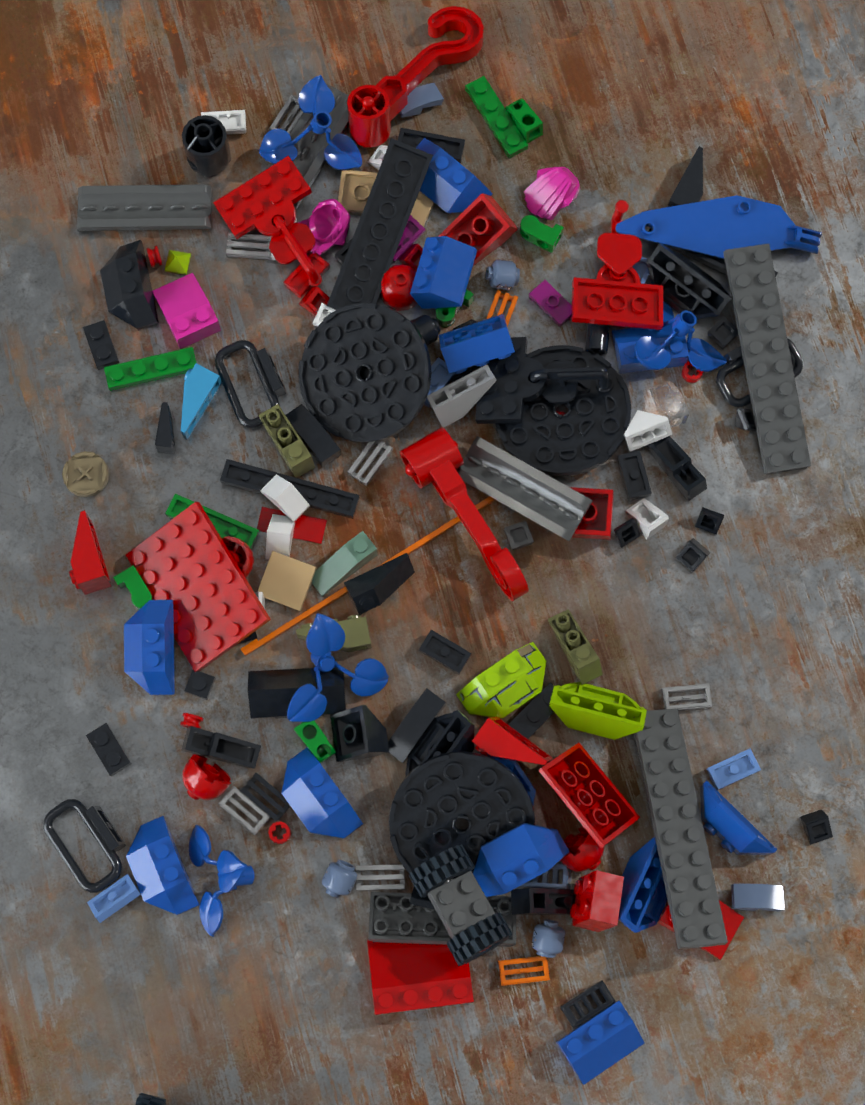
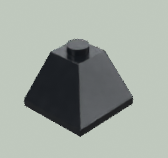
M360 705L330 715L336 762L371 758L389 753L386 728L366 705Z

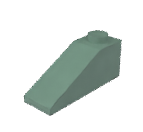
M364 531L360 532L315 571L311 582L312 585L323 597L378 556L377 548Z

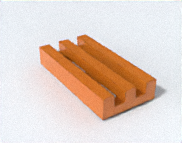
M497 290L486 319L493 317L499 298L503 299L497 316L503 314L507 301H509L511 305L505 319L508 327L518 301V296L514 295L513 297L509 293L504 294Z
M535 956L498 961L501 986L550 980L547 957ZM543 962V966L504 970V965ZM544 971V976L505 980V975Z

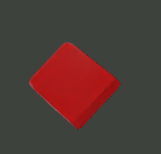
M413 244L399 258V261L404 265L413 267L417 271L423 248L419 244Z
M318 286L311 287L299 302V305L316 316L321 303L327 305L330 297Z

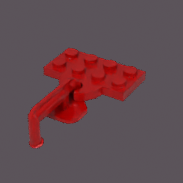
M289 155L213 202L236 240L255 228L261 234L272 236L269 249L277 262L289 264L297 259L307 273L309 283L312 286L321 284L322 278L306 254L314 248L316 243L315 237L306 224L295 223L296 210L294 204L311 194L312 191Z
M619 200L615 205V211L611 218V233H603L597 240V256L606 265L602 266L598 271L596 279L573 278L572 322L662 330L663 285L642 284L640 282V277L633 266L642 258V243L634 235L619 234L615 230L616 225L622 222L623 215L629 208L628 203L624 200Z

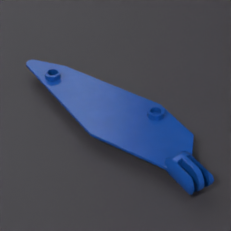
M738 195L644 211L618 223L615 227L616 232L619 234L634 235L639 239L724 259L723 252L725 250L770 244L771 251L793 248L818 254V246L820 245V237L822 235L820 231L796 226L779 205ZM645 227H650L652 231H646Z

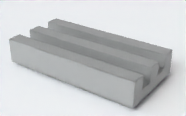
M293 95L289 97L268 129L269 131L278 128L293 103H296L280 128L286 131L300 109L298 98ZM302 110L299 112V114L291 124L290 128L288 129L287 132L289 134L291 133L296 123L300 119L301 115L303 114Z
M228 233L226 255L227 257L271 260L269 245L272 236L245 234L236 240L233 233ZM232 247L246 249H264L267 250V252L232 250Z
M382 440L369 442L348 470V474L367 486L393 451V448L387 446ZM376 444L377 447L375 448V450L373 451V453H372V454L370 455V457L367 459V461H366L365 464L362 466V468L359 470V472H358V473H355V471L358 469V467L360 466V464L363 462V460L366 458V456L368 455V453L371 451V449H372V448L374 447V445ZM381 449L385 450L382 456L379 458V460L376 462L374 467L371 469V471L364 479L362 476L365 473V471L371 465V463L379 454Z
M709 683L662 688L664 709L676 708L678 711L712 708ZM705 690V694L668 696V693ZM706 699L704 703L672 706L669 704V702Z
M235 786L219 802V805L253 835H256L271 818ZM233 794H237L263 818L261 820L257 819L232 797ZM229 800L257 825L253 828L227 806L226 802Z
M402 864L356 866V891L405 890V875ZM400 870V874L361 875V871ZM400 880V884L361 885V881Z

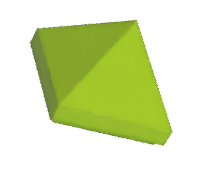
M169 250L164 271L187 275L191 253Z

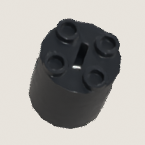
M207 115L197 116L188 121L183 128L182 141L187 161L192 170L206 178H211L224 171L231 161V154L226 129L222 122L215 117Z

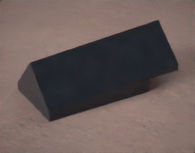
M336 667L328 672L320 671L322 691L320 693L327 700V706L322 715H333L345 711L344 672ZM314 668L248 671L247 691L251 719L287 718L290 701L294 693L301 686L312 684L317 689Z

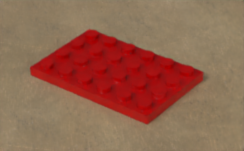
M194 502L125 555L131 566L134 565L152 595V600H173L174 638L194 672L203 670L271 620L200 502Z

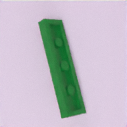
M485 76L465 85L466 92L507 157L510 159L527 150V142Z
M193 347L107 366L104 367L108 389L113 391L186 374L190 368L193 369L197 362Z
M175 494L165 515L173 519L192 505L194 501ZM201 505L221 538L226 536L239 538L252 549L260 533L258 529Z

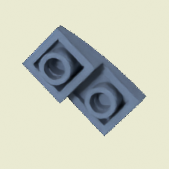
M435 83L416 87L407 96L408 104L399 114L401 117L419 115L423 108L442 105L444 98Z
M769 884L731 885L732 909L756 911L759 909L777 912L785 910L783 886Z

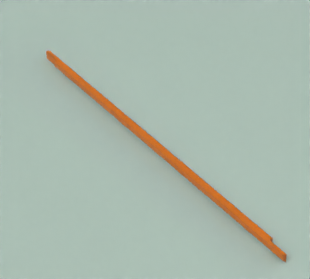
M489 496L476 504L475 507L480 511L496 501V499ZM457 516L384 563L405 553L408 555L461 523L460 519ZM346 587L285 623L259 641L257 639L242 647L241 651L246 656L262 645L269 643L347 594Z

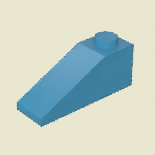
M197 363L193 369L190 368L186 372L184 377L181 433L186 440L190 437L222 384L220 375Z

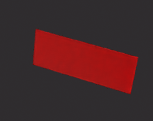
M262 507L257 529L267 533L272 514L286 515L281 510ZM301 515L295 521L293 538L322 544L327 520Z

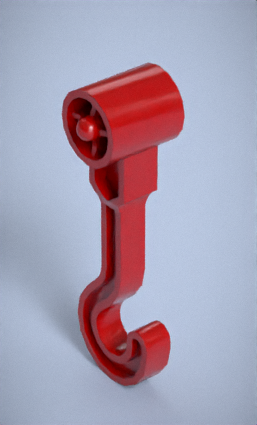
M451 6L438 10L428 19L429 36L440 38L446 32L455 30L462 32L465 35L463 38L455 41L433 43L423 49L397 75L385 76L376 85L359 86L350 93L347 100L349 131L351 138L356 144L372 148L385 143L391 133V120L408 104L407 96L433 70L441 65L469 61L479 53L484 39V27L480 17L464 7Z
M440 427L401 450L400 456L405 465L406 474L411 476L421 489L432 483L443 502L455 511L477 545L490 573L503 593L512 602L528 593L527 582L515 559L506 547L501 549L492 531L467 495L466 485L456 470L464 464L457 442L451 438L443 427Z

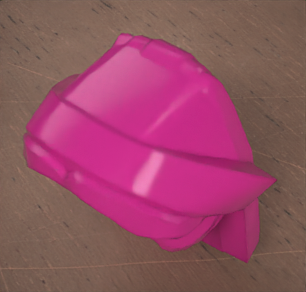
M551 167L537 170V179L524 191L526 196L524 199L527 202L526 206L534 215L546 218L547 220H553L561 208L568 206L577 198L580 184L574 174L566 167Z
M336 199L320 202L313 209L312 215L308 219L298 222L306 224L315 237V246L310 251L321 255L335 244L344 245L350 227V214Z

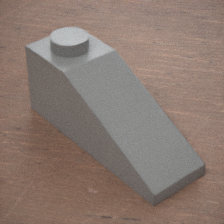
M485 365L428 395L427 399L438 421L444 428L463 418L497 380L488 365Z

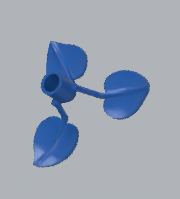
M321 75L306 83L298 97L300 109L304 113H313L314 116L308 128L292 141L287 131L279 128L272 129L264 136L259 149V154L270 163L276 164L288 155L293 161L298 154L294 144L310 131L316 134H323L325 132L326 141L330 145L325 148L324 157L332 168L348 170L359 168L362 165L360 151L349 136L338 133L332 140L330 139L331 129L328 127L332 119L329 113L335 106V99Z
M664 301L663 327L672 324V333L661 345L655 338L650 336L641 337L635 344L637 359L643 366L651 370H661L668 366L671 361V354L664 347L675 335L682 337L688 334L687 348L690 350L688 352V360L696 369L709 372L727 363L722 354L709 343L699 338L692 339V334L695 331L693 327L697 323V318L692 312L685 310L674 318L672 309Z
M320 613L316 614L314 623L306 638V646L311 652V661L316 666L313 670L316 673L317 689L312 684H305L294 693L287 711V719L292 722L314 721L324 713L327 700L320 693L322 691L320 671L328 672L334 667L338 668L353 678L350 683V689L359 696L374 695L381 691L388 682L389 676L385 667L376 659L368 658L362 660L357 664L355 673L350 672L335 661L331 651H338L343 647L345 633L334 619Z
M195 825L189 840L190 860L197 867H201L204 861L208 864L216 865L219 872L217 875L219 877L218 884L220 890L215 891L213 895L211 892H205L199 907L200 919L204 929L210 936L215 937L214 934L220 928L223 920V906L218 896L236 890L237 886L252 885L255 874L252 866H247L229 850H223L217 861L211 860L208 857L211 852L209 836L200 825Z

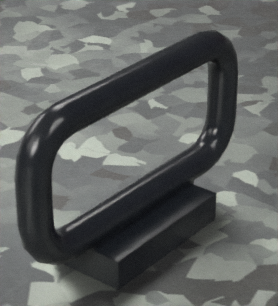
M787 338L790 356L794 361L793 372L796 378L803 369V359L795 344ZM741 346L723 356L727 363L718 371L716 376L718 389L727 403L733 407H744L751 403L750 393L740 399L735 398L725 382V377L729 373L744 366Z
M240 340L218 351L215 357V366L237 420L244 427L255 428L263 425L259 417L254 419L246 417L224 365L225 357L241 349H246L249 352L271 407L279 405L277 396L280 397L287 393L272 357L266 348L258 351L253 343Z
M67 799L48 812L43 821L45 834L78 884L90 893L100 892L112 884L122 871V863L116 851L121 850L126 844L101 807L92 806L87 810L80 801ZM68 809H75L112 864L111 872L96 883L88 881L53 828L54 820Z

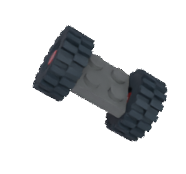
M457 845L445 852L439 853V855L422 863L421 866L415 868L409 874L420 897H429L451 939L446 944L458 966L477 959L513 936L502 914L493 911L471 872L475 866L463 845Z

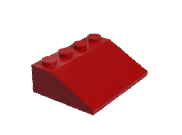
M579 742L538 770L600 848L610 843L640 818Z
M367 940L375 1015L474 1002L469 963L458 966L447 945L384 943Z

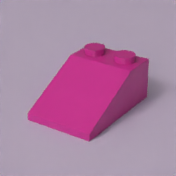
M193 273L152 291L180 349L221 331L219 321Z

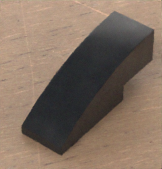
M300 404L286 414V417L309 453H312L322 468L341 456V449L303 404Z
M670 436L646 445L661 468L688 501L707 489L706 478L693 466L691 458Z
M426 688L388 741L389 754L403 763L432 721L446 706V702Z
M190 726L187 728L181 751L255 769L261 745Z

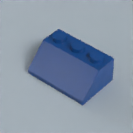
M447 236L426 238L410 292L422 309L462 306L477 249Z
M504 314L439 335L440 348L449 374L453 372L456 374L462 373L468 367L474 365H486L489 363V360L495 358L505 359L515 352Z
M672 324L663 327L662 330L645 328L612 330L618 373L625 374L651 370L643 366L637 359L635 344L641 337L650 336L655 338L661 345L672 333ZM675 335L664 347L671 354V361L665 368L684 366L689 358L686 337Z
M620 1000L556 1041V1044L583 1085L645 1044Z

